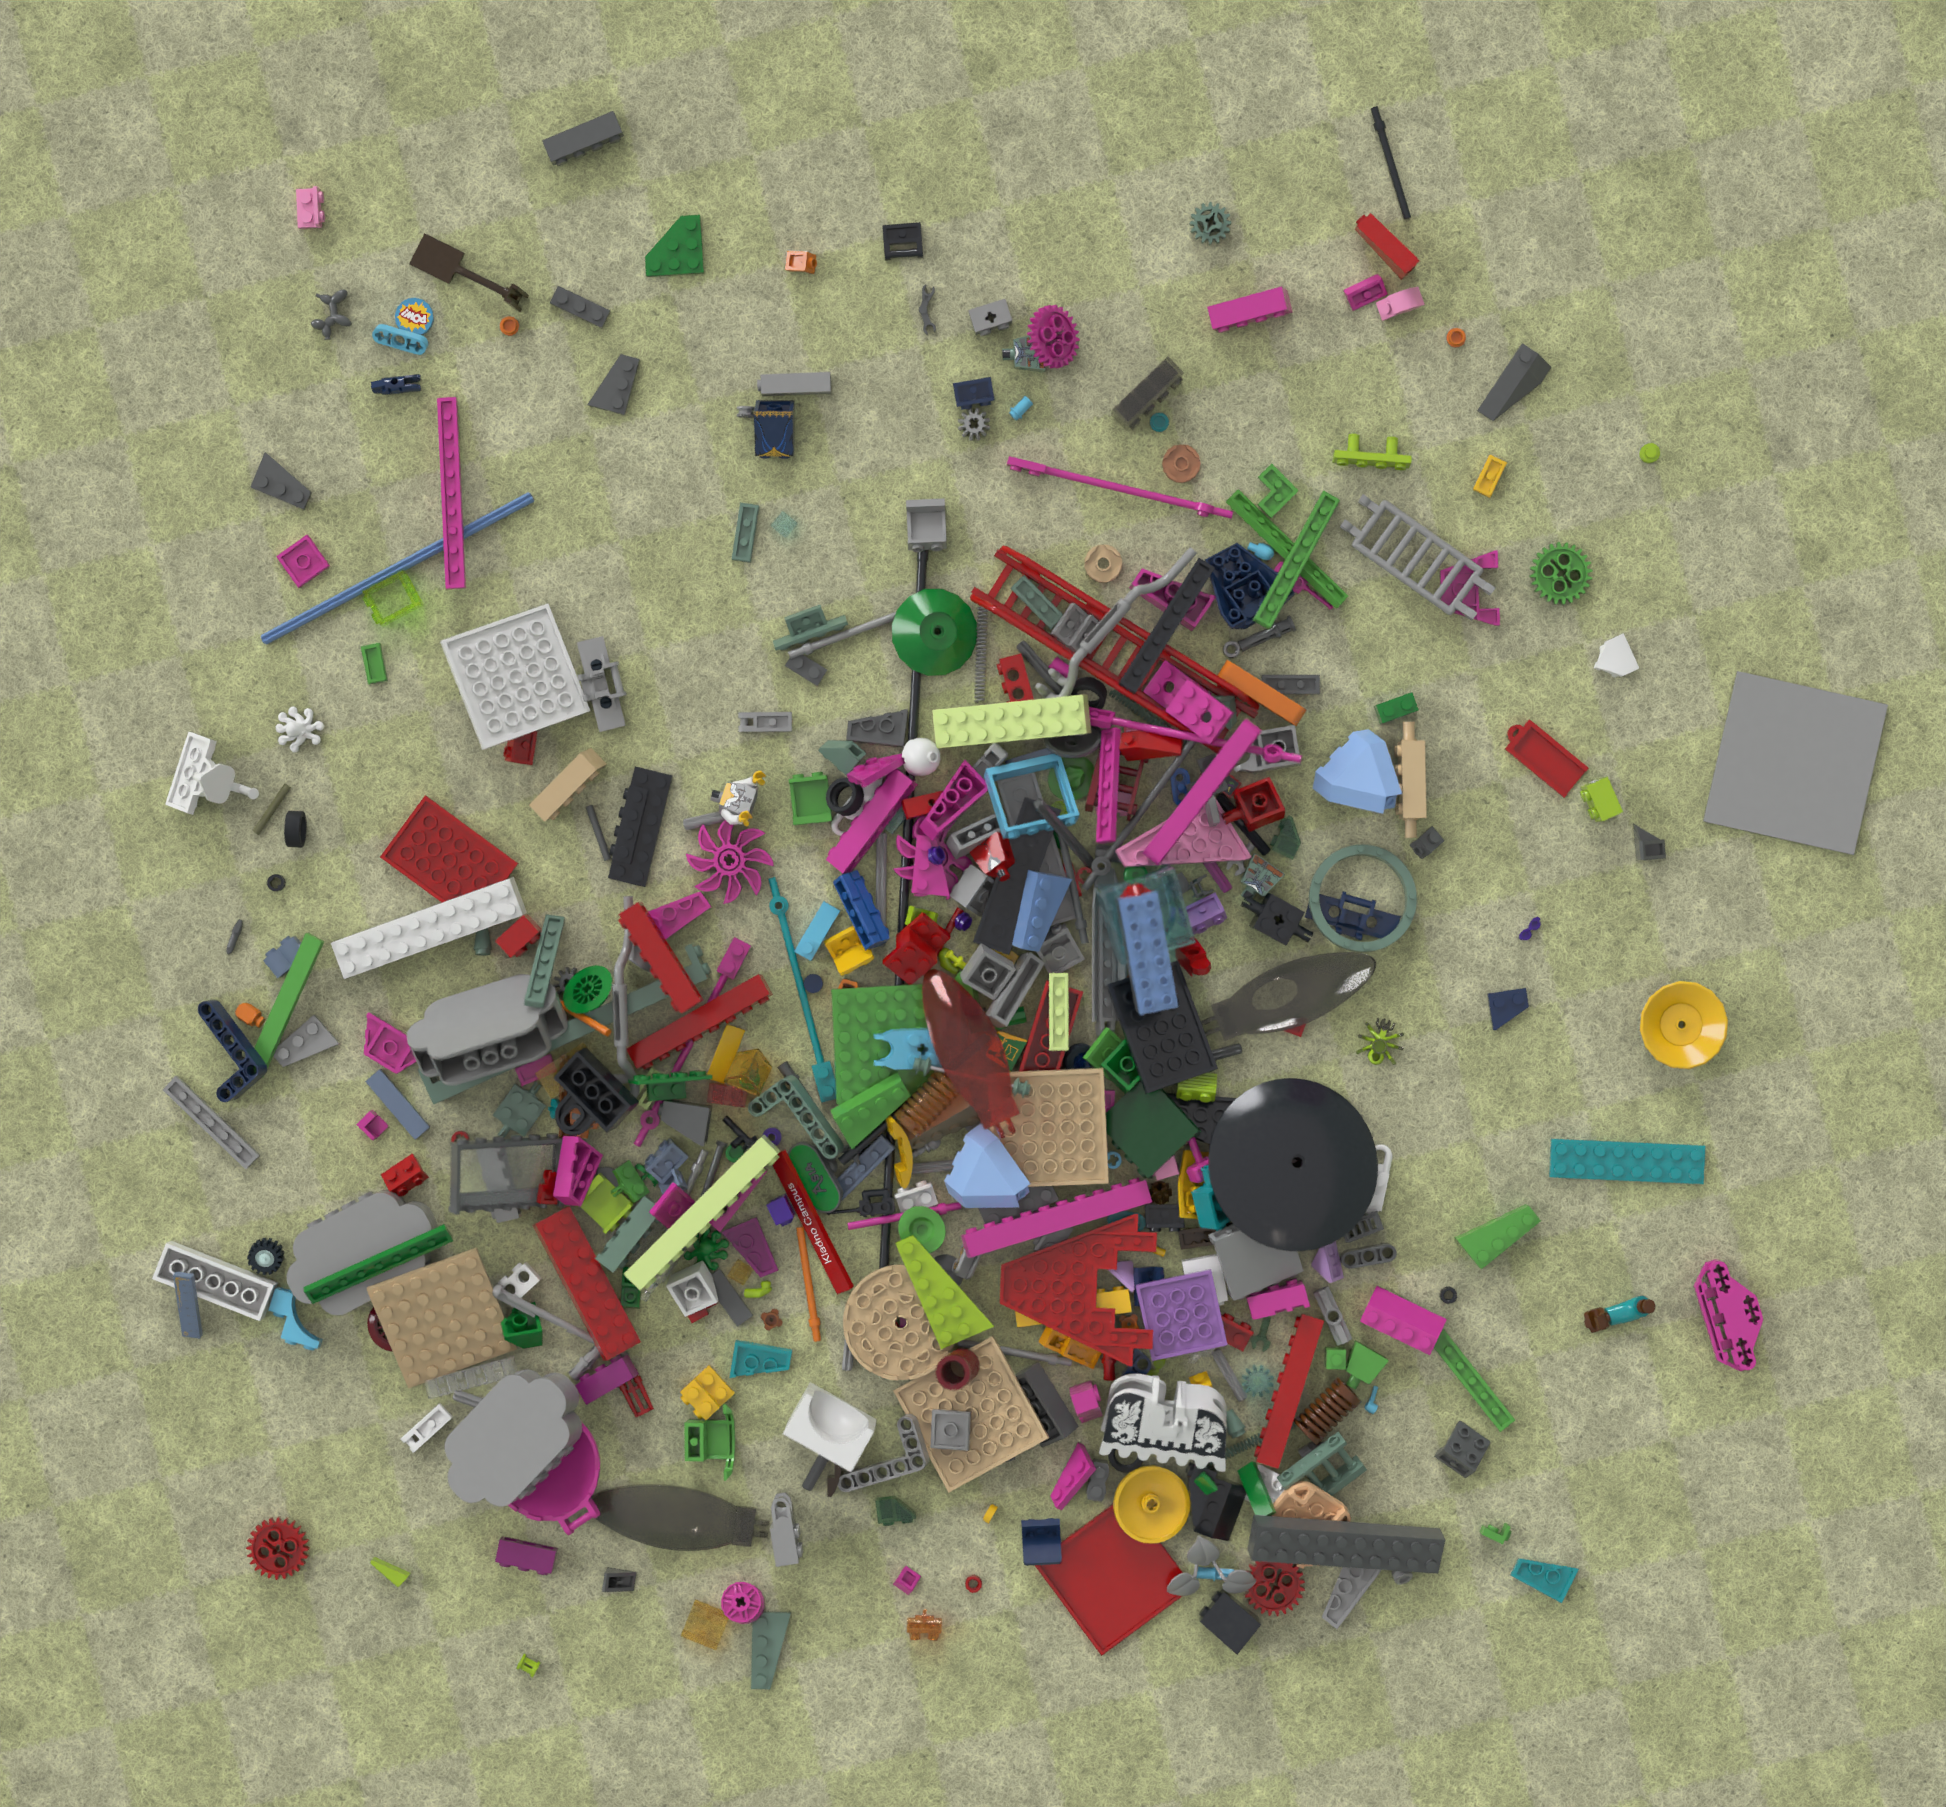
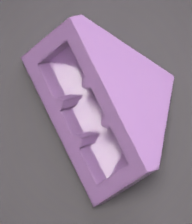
M1336 1241L1319 1248L1311 1264L1312 1267L1329 1283L1343 1279L1344 1275Z
M1131 1260L1117 1261V1270L1108 1271L1133 1292V1262Z

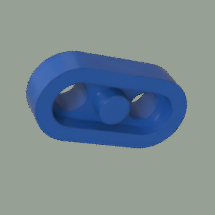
M1178 768L1170 778L1172 799L1178 806L1182 802L1178 798L1179 794L1183 793L1186 796L1188 792L1185 785L1190 783L1189 773L1183 768ZM1178 774L1183 776V780L1180 782L1176 780Z

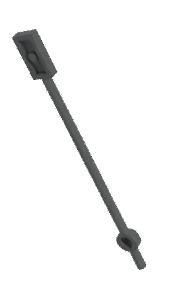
M1210 712L1203 715L1205 723L1212 719ZM1188 740L1182 749V755L1175 758L1106 854L1098 856L1093 860V871L1081 886L1083 889L1088 891L1098 876L1109 873L1111 869L1110 860L1114 856L1115 850L1120 848L1197 742ZM1103 863L1105 868L1099 869L1098 864Z

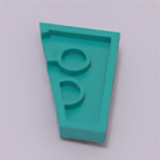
M736 1340L729 1378L789 1370L793 1349Z
M1518 1558L1510 1576L1562 1603L1579 1569Z

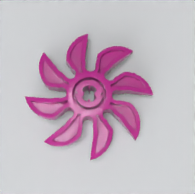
M920 816L913 825L912 835L915 840H917V835L927 836L919 827L925 816ZM955 822L936 837L938 846L945 853V860L942 864L949 895L953 886L958 883V877L950 871L949 866L953 865L964 872L970 864L973 865L966 856L955 860L944 843V838ZM897 835L896 847L899 853L904 858H915L916 847ZM914 865L893 868L894 872L901 878L913 879ZM914 893L913 896L923 897L927 896V894Z
M726 820L722 822L718 829V836L722 841L720 848L712 840L704 824L699 830V845L702 850L714 854L712 860L686 853L688 863L695 870L705 872L712 867L717 869V872L710 878L694 886L698 890L705 892L714 891L720 888L725 875L729 877L728 889L723 904L734 901L741 893L742 885L737 877L740 872L748 880L755 895L757 896L760 892L762 885L760 873L758 870L748 868L746 861H757L774 867L771 856L762 849L755 848L748 853L743 852L744 846L766 834L765 832L755 828L743 830L739 833L737 843L733 845L731 839L734 825H730ZM729 854H731L732 858L735 859V862L731 863V866H729L728 862L725 861V858L729 857Z

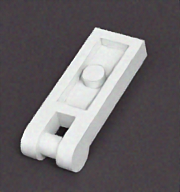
M439 1403L408 1431L401 1440L403 1443L406 1442L411 1447L412 1453H414L453 1416ZM414 1434L420 1439L417 1442L412 1438Z

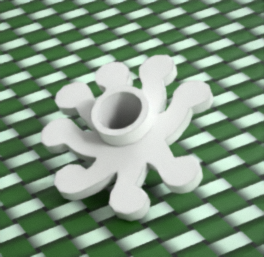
M290 707L288 713L296 721L288 718L284 712L278 715L279 721L287 723L285 726L282 724L276 725L278 733H287V736L282 735L278 738L280 745H285L287 741L297 738L290 745V750L298 752L299 746L302 745L306 738L312 739L314 745H318L321 742L320 736L314 735L311 732L315 729L323 730L324 724L321 721L311 724L313 720L312 709L307 708L304 710V715L307 717L304 719L297 713L296 707Z

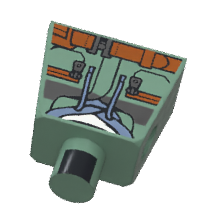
M1031 336L1013 339L1014 348L1002 349L1003 360H1014L1015 369L1046 372L1044 362L1039 363V357H1034L1035 350H1030L1033 346L1032 343H1028Z
M1253 853L1240 881L1247 886L1241 896L1243 898L1246 896L1253 898L1258 893L1264 897L1285 874Z

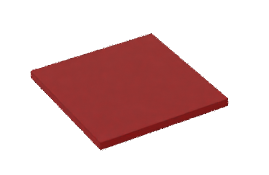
M1113 1504L1061 1542L1062 1562L1060 1564L1035 1565L1101 1656L1182 1597L1167 1592V1586L1171 1580L1183 1573L1161 1542L1143 1543L1127 1535L1115 1518Z

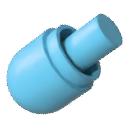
M1252 542L1249 543L1247 549L1255 552L1254 555L1263 560L1273 558L1274 549L1265 543H1259L1258 545Z

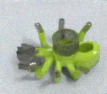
M1379 1018L1376 1020V1026L1380 1034H1377L1370 1024L1365 1022V1025L1376 1039L1360 1034L1357 1036L1372 1043L1357 1050L1356 1054L1371 1048L1368 1053V1060L1374 1065H1378L1384 1060V1053L1391 1063L1395 1065L1396 1062L1387 1051V1048L1391 1047L1401 1051L1404 1049L1401 1046L1386 1042L1387 1040L1404 1036V1033L1386 1037V1034L1394 1029L1396 1023L1394 1022L1390 1028L1391 1021L1388 1020L1387 1024H1385V1018L1381 1020L1380 1026L1378 1024Z

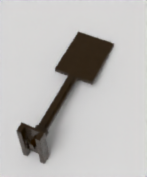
M424 233L409 265L450 284L454 274L458 273L502 295L503 301L513 309L521 312L522 309L518 306V303L522 296L528 298L529 295L519 286L512 283L510 288H504L460 266L465 255L464 252Z

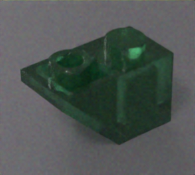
M1287 815L1286 818L1281 819L1278 825L1280 832L1278 836L1274 834L1269 845L1272 846V851L1293 860L1301 840L1293 817Z
M895 1495L878 1497L875 1500L878 1524L883 1523V1526L894 1525V1522L902 1521L903 1524L912 1523L913 1519L917 1518L916 1511Z

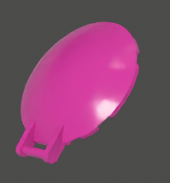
M583 1423L581 1436L573 1445L574 1450L569 1455L560 1459L562 1462L554 1470L551 1469L548 1472L549 1476L543 1482L535 1485L536 1489L532 1494L526 1495L522 1500L518 1499L508 1504L515 1512L518 1511L525 1515L526 1518L532 1520H558L567 1535L574 1533L576 1528L590 1519L600 1516V1511L591 1498L599 1480L600 1456L592 1434ZM586 1507L588 1512L570 1523L568 1517Z

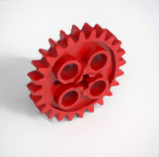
M279 1516L275 1522L273 1517H271L269 1524L266 1520H263L262 1526L257 1525L255 1527L257 1531L250 1533L254 1538L247 1540L252 1544L246 1547L247 1550H251L247 1557H253L250 1564H257L254 1569L255 1571L262 1569L261 1576L267 1572L268 1579L272 1575H275L276 1580L279 1579L280 1575H282L283 1579H286L287 1573L292 1577L295 1574L294 1570L297 1572L301 1570L299 1565H305L306 1562L303 1559L308 1558L309 1555L304 1551L310 1549L305 1544L309 1539H303L306 1532H299L302 1527L301 1525L297 1528L294 1527L295 1520L289 1524L288 1518L282 1522ZM271 1531H276L279 1534V1539L272 1538ZM287 1541H293L295 1549H290L287 1546ZM277 1545L281 1546L279 1552L276 1551ZM261 1547H266L269 1550V1555H263ZM277 1558H284L286 1564L280 1565L277 1562Z
M1255 1561V1566L1249 1564L1251 1571L1248 1572L1256 1579V1583L1244 1595L1245 1597H1251L1248 1603H1255V1610L1261 1607V1614L1268 1610L1269 1616H1271L1272 1611H1275L1276 1615L1279 1616L1280 1610L1286 1614L1287 1607L1293 1610V1603L1299 1605L1296 1598H1303L1299 1591H1305V1588L1300 1586V1584L1305 1583V1580L1299 1578L1303 1573L1302 1571L1296 1572L1299 1569L1297 1565L1292 1566L1293 1564L1262 1561ZM1266 1568L1274 1569L1271 1576L1264 1575ZM1278 1569H1281V1572L1276 1580L1278 1586H1274L1271 1591V1586L1269 1583H1274L1275 1578L1277 1576ZM1289 1575L1291 1581L1286 1584L1282 1583V1577ZM1263 1585L1266 1587V1591L1261 1594L1257 1593L1256 1588ZM1271 1591V1595H1270L1269 1600H1266V1597L1268 1596L1269 1592ZM1282 1593L1284 1597L1281 1601L1274 1600L1275 1594Z

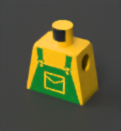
M1000 1030L997 1031L995 1037L984 1032L990 1039L985 1044L989 1047L985 1055L1007 1072H1011L1027 1040Z

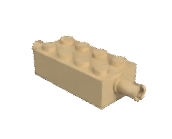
M1403 722V739L1397 742V746H1394V757H1398V764L1395 765L1394 770L1396 776H1398V782L1402 794L1397 795L1399 803L1395 804V814L1399 815V819L1405 821V838H1417L1416 820L1426 818L1425 740L1415 739V722Z

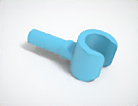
M1377 1386L1373 1387L1371 1397L1365 1404V1410L1371 1414H1374L1378 1408V1405L1373 1403L1378 1390Z

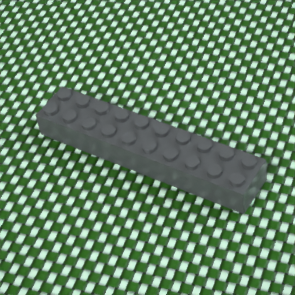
M1254 1515L1247 1550L1251 1561L1438 1574L1445 1538L1440 1528Z

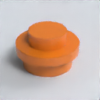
M505 317L500 322V330L507 336H513L519 330V322L514 317Z
M1453 328L1447 333L1446 340L1451 347L1457 348L1465 343L1466 335L1462 329Z

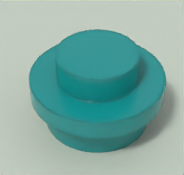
M1155 413L1151 417L1150 426L1154 431L1163 432L1168 428L1169 419L1164 413Z

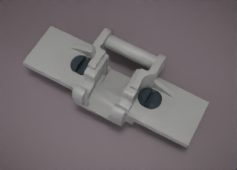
M603 636L577 642L585 673L577 676L578 680L581 681L584 702L592 701L599 732L626 726L619 697L626 696L627 693L623 689L620 678L619 662H609ZM606 669H611L616 689L615 694L609 693L604 673Z

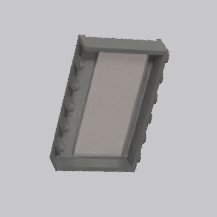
M547 1133L546 1137H540L539 1134H530L529 1138H523L521 1135H512L511 1139H505L503 1136H494L493 1140L477 1137L475 1141L459 1138L457 1142H450L449 1212L460 1215V1211L476 1213V1210L494 1212V1209L510 1211L516 1207L521 1209H530V1206L547 1208V1205L564 1207V1204L559 1200L557 1205L539 1204L536 1202L539 1183H545L543 1178L544 1170H552V1172H557L563 1138L559 1137L557 1133Z

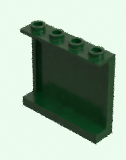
M1141 1080L1105 1113L1106 1135L1113 1139L1111 1143L1118 1150L1121 1148L1125 1152V1159L1130 1164L1134 1162L1138 1167L1137 1172L1143 1178L1147 1177L1148 1179H1152L1153 1175L1183 1146L1202 1132L1163 1089L1145 1094Z

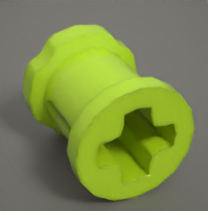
M524 1653L516 1669L527 1672L533 1678L541 1662L533 1661Z

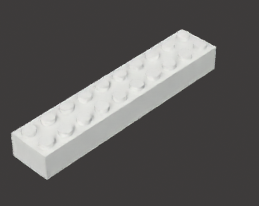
M512 877L336 940L331 943L343 978L346 979L522 916L527 911L515 879Z

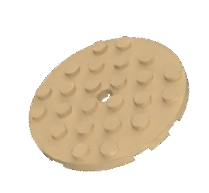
M904 1264L889 1265L871 1272L856 1285L847 1300L843 1316L846 1343L852 1355L865 1369L882 1378L898 1381L912 1380L927 1375L936 1369L941 1359L950 1354L954 1346L953 1344L943 1349L940 1348ZM899 1317L906 1319V1325L902 1328L897 1327L895 1324V1320Z

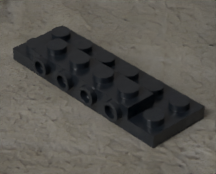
M635 766L631 785L629 788H625L623 799L626 802L624 807H620L618 818L622 819L620 826L616 825L614 836L617 837L616 843L611 845L609 855H612L609 879L646 887L673 775Z

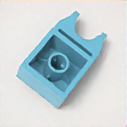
M903 1028L890 1029L883 1033L874 1034L875 1039L888 1041L891 1046V1051L887 1057L874 1060L875 1066H886L894 1070L913 1069L915 1058H919L921 1055L923 1060L930 1057L931 1066L942 1068L941 1029ZM920 1044L924 1046L922 1052L917 1050L918 1047H921Z

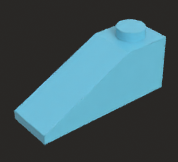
M823 901L794 952L812 961L840 910Z

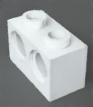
M525 1262L523 1265L518 1263L512 1269L514 1273L509 1278L505 1275L498 1284L503 1285L502 1289L506 1290L508 1284H512L515 1287L513 1295L521 1298L542 1278ZM522 1271H526L529 1274L528 1281L521 1279L520 1273Z

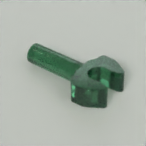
M1270 1316L1263 1318L1259 1334L1251 1337L1253 1349L1256 1348L1258 1341H1263L1264 1343L1262 1346L1263 1352L1269 1348L1271 1342L1267 1339L1266 1335L1271 1320Z

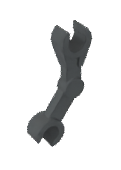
M925 284L922 288V302L919 307V313L924 322V333L928 335L926 331L927 326H932L934 333L936 331V326L930 321L927 312L928 303L935 293V288L933 286L932 292L927 294L925 292L927 285Z

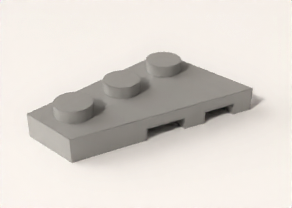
M313 1015L277 1047L273 1056L282 1067H285L340 1043L317 1016Z

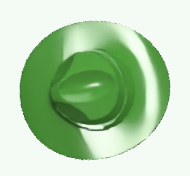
M1062 757L1061 759L1074 799L1078 800L1089 793L1095 768L1086 757ZM1051 768L1048 774L1049 788L1056 797L1064 800L1054 768Z
M912 1207L906 1210L899 1220L898 1230L901 1240L914 1235L929 1253L936 1251L945 1239L946 1230L942 1218L928 1207Z

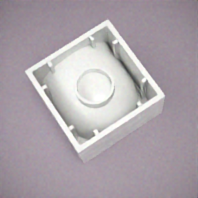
M810 1382L789 1418L783 1434L852 1472L874 1433L877 1419Z

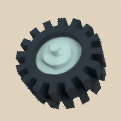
M262 1238L261 1241L258 1239L251 1246L247 1256V1260H249L248 1265H252L251 1269L253 1271L256 1269L257 1274L263 1272L262 1275L267 1273L271 1275L273 1271L276 1272L280 1268L284 1260V1250H281L282 1245H277L278 1241L272 1242V1238L268 1240Z

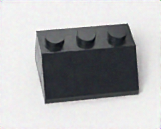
M1217 1475L1214 1482L1218 1488L1215 1492L1209 1494L1197 1527L1193 1526V1531L1210 1538L1229 1541L1247 1493L1242 1484Z

